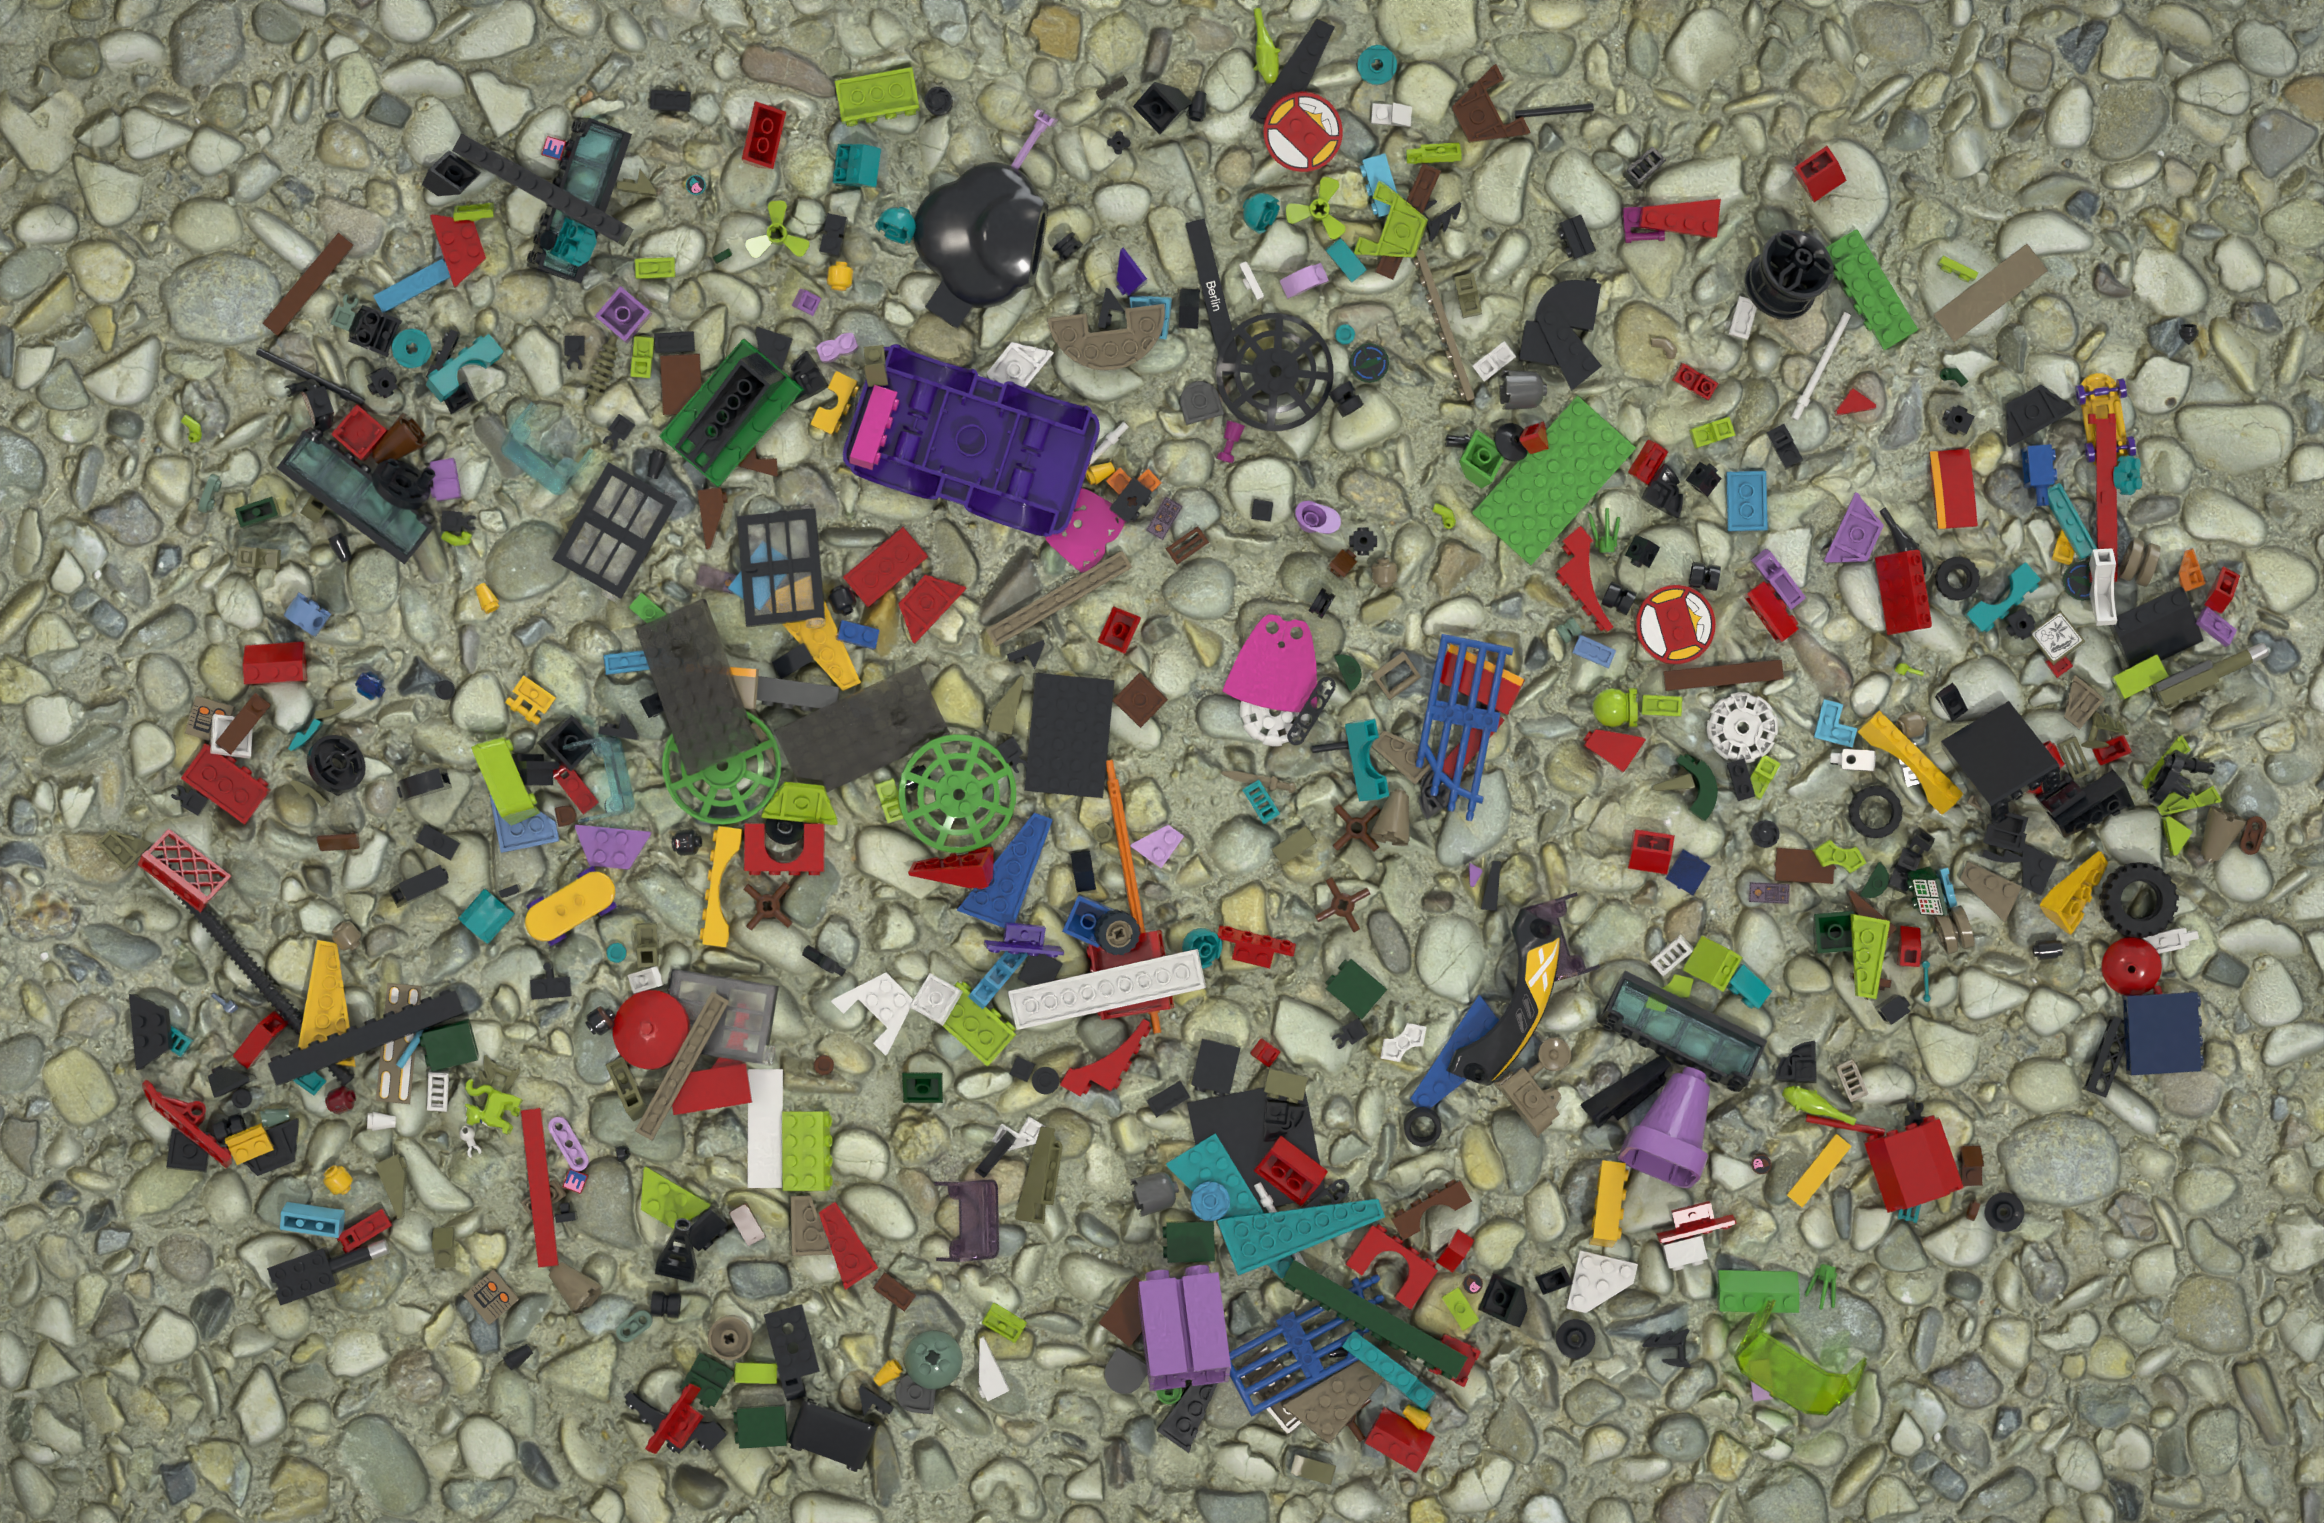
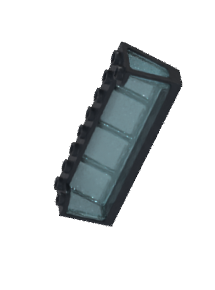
M577 117V120H574L571 131H573L571 138L565 144V156L561 158L558 165L560 169L558 176H555L552 184L605 213L632 134L592 118ZM546 204L547 209L539 221L541 225L539 232H536L533 238V243H535L533 250L527 256V267L581 284L589 261L578 267L550 254L552 249L544 250L540 248L538 236L542 231L550 230L555 233L557 239L565 217L579 224L582 223ZM595 231L596 239H597V236H598V232H597V231Z
M309 427L304 430L277 466V469L405 565L437 525L436 517L428 511L423 512L421 509L405 510L388 503L375 490L372 483V469L368 465L358 463L352 453L342 451L336 441L326 439L323 436L324 433L317 427Z
M1626 970L1620 976L1598 1020V1023L1602 1024L1603 1028L1614 1030L1620 1033V1036L1623 1038L1632 1039L1641 1047L1654 1050L1658 1055L1667 1056L1678 1065H1685L1700 1070L1706 1074L1709 1080L1721 1083L1733 1092H1740L1749 1083L1767 1043V1040Z

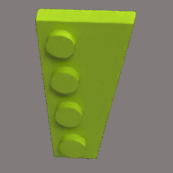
M1851 914L1855 996L1877 999L1890 921Z

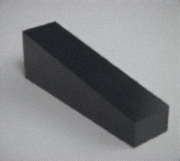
M1492 861L1480 908L1482 910L1497 911L1501 861Z
M1006 1131L978 1165L975 1172L985 1178L1017 1138Z

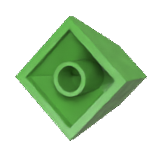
M1476 429L1459 463L1465 478L1482 489L1493 482L1504 458L1497 451L1495 442Z

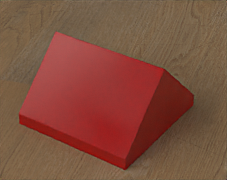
M1113 606L1097 642L1125 655L1141 621V617Z

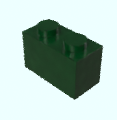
M273 496L235 508L240 528L243 529L282 517L277 500Z

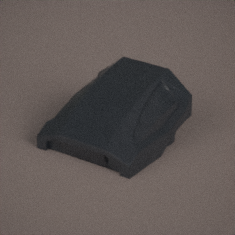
M362 305L351 327L348 342L388 357L390 346L402 320Z

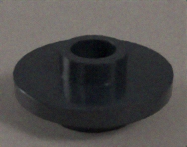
M1041 1067L1034 1072L1032 1085L1040 1094H1051L1059 1086V1075L1050 1067Z

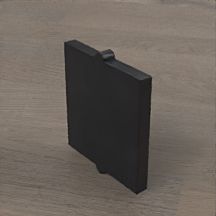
M1046 954L1030 955L1018 979L1030 986L1052 982L1063 964L1046 956Z

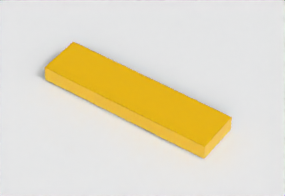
M1835 1134L1786 1195L1803 1208L1852 1146L1838 1134Z

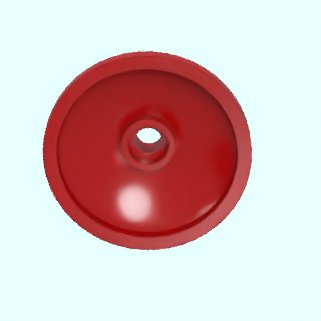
M2137 937L2119 939L2111 944L2104 953L2102 959L2103 977L2109 987L2119 994L2142 995L2150 991L2157 984L2161 976L2162 963L2160 955L2155 947L2144 939ZM2134 966L2136 969L2134 972H2130L2128 967Z

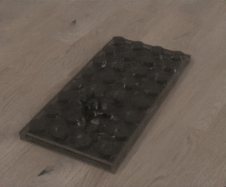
M702 598L636 628L687 776L696 774L758 746L706 599Z
M918 664L774 730L798 783L822 785L825 787L826 792L914 753L933 739L951 735Z

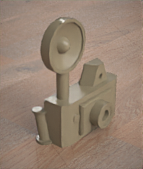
M1549 1038L1542 1042L1537 1052L1539 1062L1531 1069L1526 1071L1524 1068H1521L1515 1073L1510 1071L1498 1082H1494L1495 1087L1503 1093L1536 1138H1539V1135L1553 1124L1552 1120L1560 1115L1556 1109L1561 1100L1559 1091L1553 1087L1542 1091L1532 1078L1543 1068L1549 1071H1560L1569 1064L1571 1050L1568 1044L1559 1038Z

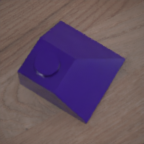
M1123 247L1120 249L1116 279L1118 285L1116 288L1122 295L1126 294L1130 297L1147 284V278Z

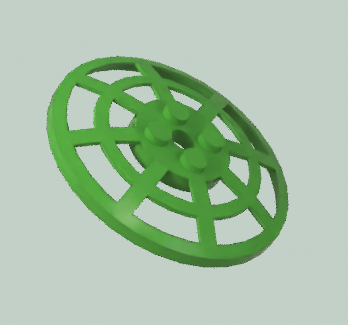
M707 707L687 716L671 733L663 753V777L672 799L690 816L711 824L737 823L757 814L772 798L781 775L780 750L769 728L753 714L735 707ZM716 712L737 714L734 725L716 724L711 726L708 725L704 715ZM746 717L757 724L769 740L758 745L757 741L748 732L741 729L744 718ZM697 719L702 730L698 731L689 740L686 747L674 743L680 732L690 722ZM730 730L731 733L727 742H716L712 731ZM740 734L745 737L753 747L742 752L735 745L738 735ZM705 735L709 746L702 753L692 750L696 741ZM771 747L773 748L776 762L773 780L763 776L764 759L762 752ZM671 750L682 754L681 771L683 779L672 783L669 772ZM757 755L758 759L757 774L746 770V759ZM688 757L699 760V772L691 776L688 775L687 769ZM722 759L728 763V768L725 771H720L717 768L718 761ZM743 777L754 781L749 790L740 795L736 785ZM703 779L710 785L707 797L702 795L692 783ZM759 784L770 787L764 799L754 809L747 811L743 801L755 792ZM687 786L696 798L704 802L700 813L687 806L678 796L676 790ZM729 788L733 797L732 800L727 801L714 800L718 789ZM712 805L719 807L736 805L740 816L722 819L708 817V813Z
M952 734L929 741L911 756L901 774L898 800L903 819L917 838L937 850L963 853L984 847L1002 833L1013 815L1017 791L1012 769L995 747L977 737ZM950 741L972 742L969 754L950 753L945 755L940 744ZM980 746L992 752L1004 768L994 773L987 763L977 757ZM933 748L938 759L934 760L926 768L922 776L911 773L910 771L916 761L926 751ZM952 759L967 760L963 771H953L948 761ZM974 763L980 765L989 776L978 781L971 774ZM941 764L945 775L938 782L927 779L930 773ZM1007 775L1011 788L1009 808L998 805L1000 790L997 780ZM907 780L918 783L917 799L919 808L909 813L905 800ZM991 783L994 790L993 802L982 799V788ZM924 786L935 790V801L925 805L923 797ZM956 789H962L964 792V796L960 800H956L953 796ZM979 806L989 809L990 811L986 817L976 824L973 813ZM939 808L947 816L943 826L938 824L930 816L929 812ZM995 812L1005 815L1006 817L999 828L991 836L983 840L979 830L992 819ZM923 815L932 827L940 831L936 842L923 835L912 820ZM965 817L969 828L962 830L950 829L954 818ZM972 833L976 842L974 845L965 847H949L944 845L948 834L962 836Z

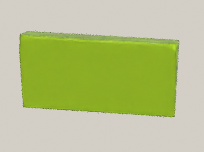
M996 1303L992 1304L981 1322L1013 1343H1016L1027 1324L1026 1321Z

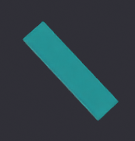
M2058 483L2048 488L2049 507L2078 559L2081 561L2091 556L2092 551L2097 549L2063 486L2061 483Z

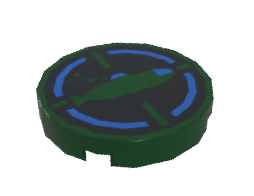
M1363 344L1356 348L1351 355V372L1355 378L1362 382H1377L1388 371V355L1383 348L1376 344Z
M2076 562L2069 566L2063 575L2064 589L2075 600L2084 601L2090 599L2089 593L2092 585L2090 582V562Z

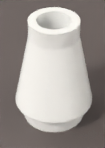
M374 1111L373 1113H368L367 1129L376 1131L395 1128L396 1116Z

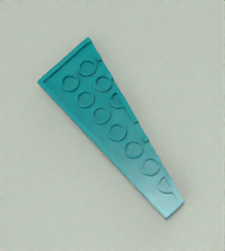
M1216 1133L1166 1163L1167 1167L1192 1192L1196 1187L1205 1182H1216L1228 1191L1230 1207L1227 1214L1221 1219L1264 1214ZM1289 1255L1267 1265L1282 1279L1292 1264L1293 1259Z
M1370 1199L1219 1219L1217 1224L1236 1273L1239 1276L1385 1218L1379 1199Z

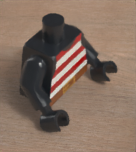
M310 379L284 387L289 388L291 394L287 395L288 397L301 392L314 427H317L323 433L331 428L334 410L325 386H319L316 380Z

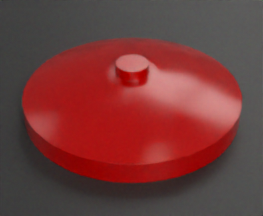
M657 990L642 991L629 997L617 1011L614 1018L613 1040L619 1054L631 1065L647 1070L661 1069L673 1063L690 1032V1020L684 1006L672 995Z

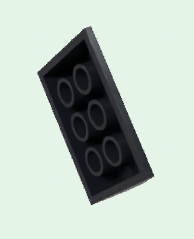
M2182 587L2175 588L2118 615L2116 625H2109L2128 668L2154 655H2158L2162 661L2204 641L2199 626L2196 624L2197 620L2191 603Z

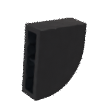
M1585 278V281L1567 280L1556 284L1541 298L1536 308L1534 322H1537V316L1552 305L1571 328L1592 332L1594 330L1601 283H1597L1596 279Z
M436 768L398 781L399 787H397L399 797L403 798V801H409L450 789L452 786L447 769Z

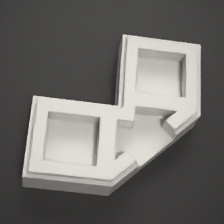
M1031 1117L1027 1118L1019 1133L1001 1124L992 1141L997 1143L1005 1132L1008 1131L1017 1138L1008 1151L1036 1144L1040 1127L1046 1126Z

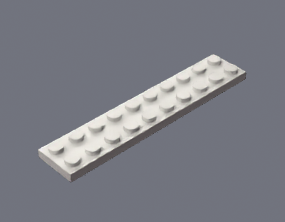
M1198 949L1016 989L1008 991L1016 1030L1204 989L1206 988L1199 952Z

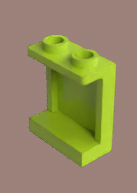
M1701 936L1683 971L1724 992L1743 957Z

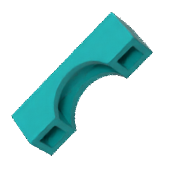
M490 334L485 337L481 335L473 342L474 345L469 349L468 347L463 348L458 353L459 356L454 360L450 358L443 364L441 370L435 369L427 376L429 379L426 386L440 402H443L457 391L459 387L457 372L459 369L467 365H478L487 369L502 357L504 351Z
M2026 562L2022 563L2008 575L2010 591L2003 602L1997 605H1990L1980 601L1964 614L1966 619L1979 633L1983 631L1987 633L1995 626L1993 622L1997 618L2003 619L2010 613L2008 609L2013 604L2018 606L2025 599L2023 596L2028 591L2031 594L2039 587L2040 577Z
M1376 719L1356 720L1345 724L1359 802L1388 797L1389 790L1386 776L1379 774L1370 761L1371 745L1379 738Z

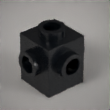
M380 367L365 376L369 383L367 387L370 393L376 395V397L383 396L385 399L393 395V390L398 388L395 375L389 372L387 367Z
M1953 406L1950 410L1946 409L1942 417L1944 423L1942 426L1946 427V431L1953 435L1959 433L1964 436L1967 434L1975 416L1967 413L1968 409L1962 406Z
M1699 462L1686 481L1696 491L1708 497L1722 478L1716 473L1718 470L1710 463L1705 465Z
M1358 527L1357 531H1353V536H1349V547H1353V552H1357L1358 556H1368L1369 552H1373L1374 547H1377V535H1373V531H1369V527ZM1365 537L1367 543L1365 545L1361 544L1360 538Z
M1635 534L1625 556L1631 559L1630 563L1638 568H1641L1642 565L1650 568L1660 547L1650 540Z
M2025 608L2004 618L2008 625L2006 630L2010 637L2014 636L2015 639L2021 638V640L2032 636L2031 631L2035 630L2034 625L2036 622L2031 614H2027Z

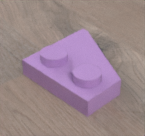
M1167 825L1131 844V847L1162 868L1184 836Z

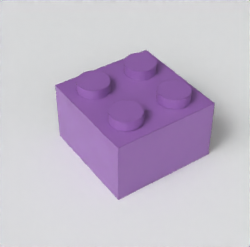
M620 286L595 317L628 344L652 316V313Z

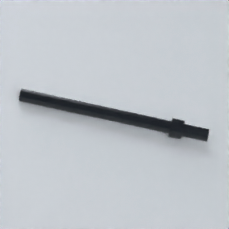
M260 347L256 352V355L307 380H316L319 386H325L326 389L340 395V398L346 401L350 400L360 406H363L365 403L364 398L352 393V390L346 387H339Z

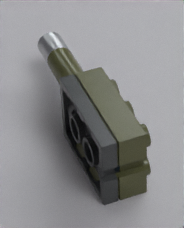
M2259 643L2214 664L2210 660L2197 663L2149 686L2158 707L2171 708L2180 704V699H2183V701L2198 696V691L2202 693L2216 688L2215 683L2220 682L2219 678L2268 657L2269 652L2264 643Z

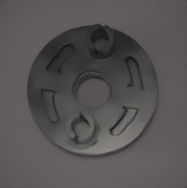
M389 459L379 463L372 475V483L377 493L388 503L401 509L416 510L421 508L429 498L431 493L429 484L436 474L431 468H425L423 473H421L406 462Z
M338 735L322 737L310 748L307 755V768L312 779L318 786L336 796L353 790L364 778L366 770L364 757L359 748L345 737ZM332 758L341 762L342 769L334 766Z
M2174 750L2171 755L2167 754L2164 757V765L2158 771L2154 782L2150 781L2148 785V802L2156 807L2160 806L2171 792L2187 800L2190 797L2189 794L2193 792V788L2188 787L2191 780L2180 775L2186 760V754L2179 750Z

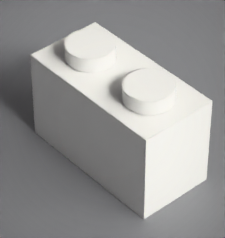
M1702 1235L1676 1240L1669 1244H1662L1667 1267L1669 1269L1673 1268V1271L1684 1269V1265L1692 1263V1266L1703 1264V1260L1708 1259Z

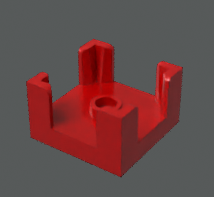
M1443 1333L1440 1342L1468 1357L1458 1377L1451 1379L1456 1384L1465 1388L1469 1379L1468 1375L1481 1350ZM1427 1368L1428 1371L1436 1375H1440L1442 1372L1436 1368L1434 1370Z

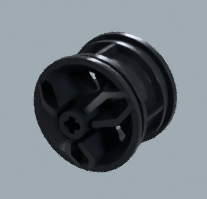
M1798 230L1781 231L1767 241L1762 253L1755 257L1748 265L1744 277L1746 292L1752 303L1766 315L1780 320L1796 319L1803 316L1813 305L1815 297L1822 294L1830 285L1833 278V263L1827 249L1815 237ZM1771 262L1774 263L1778 268L1772 266ZM1800 282L1806 284L1807 289Z

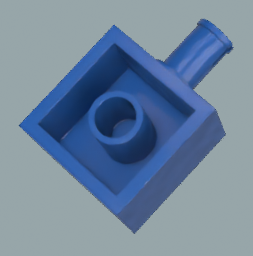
M2051 444L2027 446L2021 449L2024 488L2036 489V506H2048V488L2055 484L2054 480H2057L2056 468L2053 469V461L2056 459L2055 449H2052Z

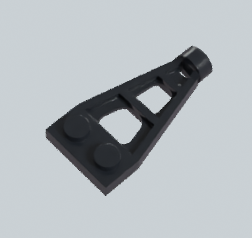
M685 1218L676 1220L673 1232L658 1255L655 1274L691 1283L694 1282L697 1263L690 1235L691 1223ZM673 1243H683L685 1244V1248L673 1245ZM670 1254L683 1256L686 1262L671 1259L669 1256Z

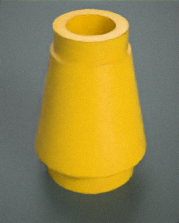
M1109 462L1088 467L1086 473L1088 483L1090 485H1097L1115 473L1113 464Z
M485 583L475 587L482 611L489 614L500 607L498 604L499 600Z
M895 1359L888 1360L873 1379L881 1387L901 1376L900 1373L903 1371V1368Z
M1410 1404L1407 1405L1402 1413L1419 1430L1422 1429L1423 1431L1426 1430L1433 1419L1430 1413Z

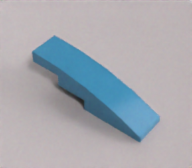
M1006 951L968 997L980 1008L984 1009L1026 959L1028 954L1025 952L1010 954Z

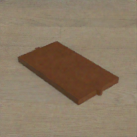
M1777 848L1776 862H1774L1775 880L1833 884L1836 866L1830 864L1822 867L1812 850Z

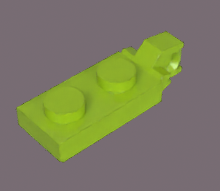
M1460 143L1424 144L1417 149H1406L1407 163L1462 161Z

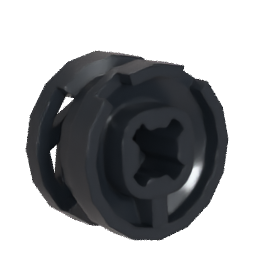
M934 87L925 95L924 103L931 114L942 116L951 111L953 99L947 89Z
M1073 232L1060 240L1052 248L1053 251H1058L1061 262L1073 255L1083 245L1080 240L1077 241L1074 238L1075 234Z
M1322 588L1310 607L1309 612L1318 614V617L1322 619L1336 595L1326 592V589ZM1327 599H1329L1328 604L1326 605L1325 609H1324L1323 612H1322V611H1321L1322 608L1324 607L1325 603L1327 602Z
M1763 820L1754 824L1750 835L1755 845L1768 848L1777 843L1780 832L1775 823Z

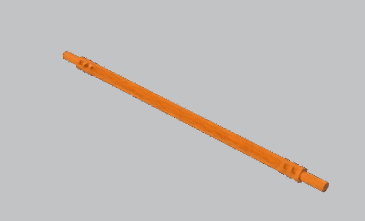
M1113 760L1106 761L1107 785L1130 914L1135 918L1136 923L1139 924L1140 933H1144L1145 927L1119 780L1116 779ZM1160 1011L1148 1012V1015L1150 1014L1154 1034L1161 1033L1158 1016Z

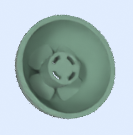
M930 1330L918 1334L908 1344L904 1355V1365L908 1376L917 1385L926 1389H940L950 1385L960 1374L963 1365V1354L959 1344L952 1336L942 1331Z

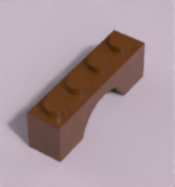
M1454 1178L1444 1184L1445 1188L1440 1191L1437 1188L1427 1194L1428 1198L1424 1200L1419 1198L1410 1203L1411 1207L1404 1211L1401 1208L1393 1213L1394 1217L1391 1220L1403 1241L1421 1231L1420 1220L1423 1213L1429 1207L1446 1205L1456 1211L1472 1202L1460 1179L1456 1181Z

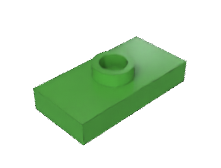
M642 592L629 606L634 613L658 633L672 619Z

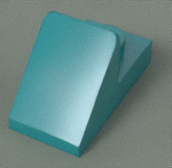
M317 1072L293 1080L313 1096L327 1082Z

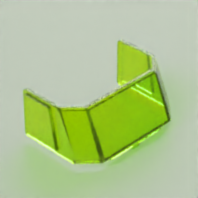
M1774 1299L1768 1300L1755 1313L1745 1336L1734 1354L1740 1372L1747 1376L1748 1380L1769 1392V1396L1774 1399L1777 1397L1797 1411L1800 1410L1805 1414L1828 1416L1856 1391L1867 1365V1358L1863 1357L1847 1374L1826 1372L1763 1331L1776 1302Z

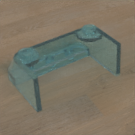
M530 402L512 425L501 446V451L505 457L551 493L563 495L596 455V452L590 448L579 463L571 458H564L555 466L525 443L531 434L530 426L526 421L538 407Z
M615 736L599 737L564 745L563 750L591 745L593 753L598 757L604 758L611 796L604 803L606 813L579 819V824L629 814L634 810L635 801L623 745L619 738Z

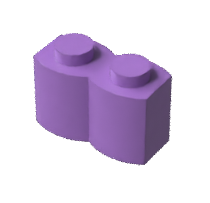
M449 458L430 462V467L427 468H431L436 474L433 478V486L430 487L432 498H436L437 502L462 498L455 459Z

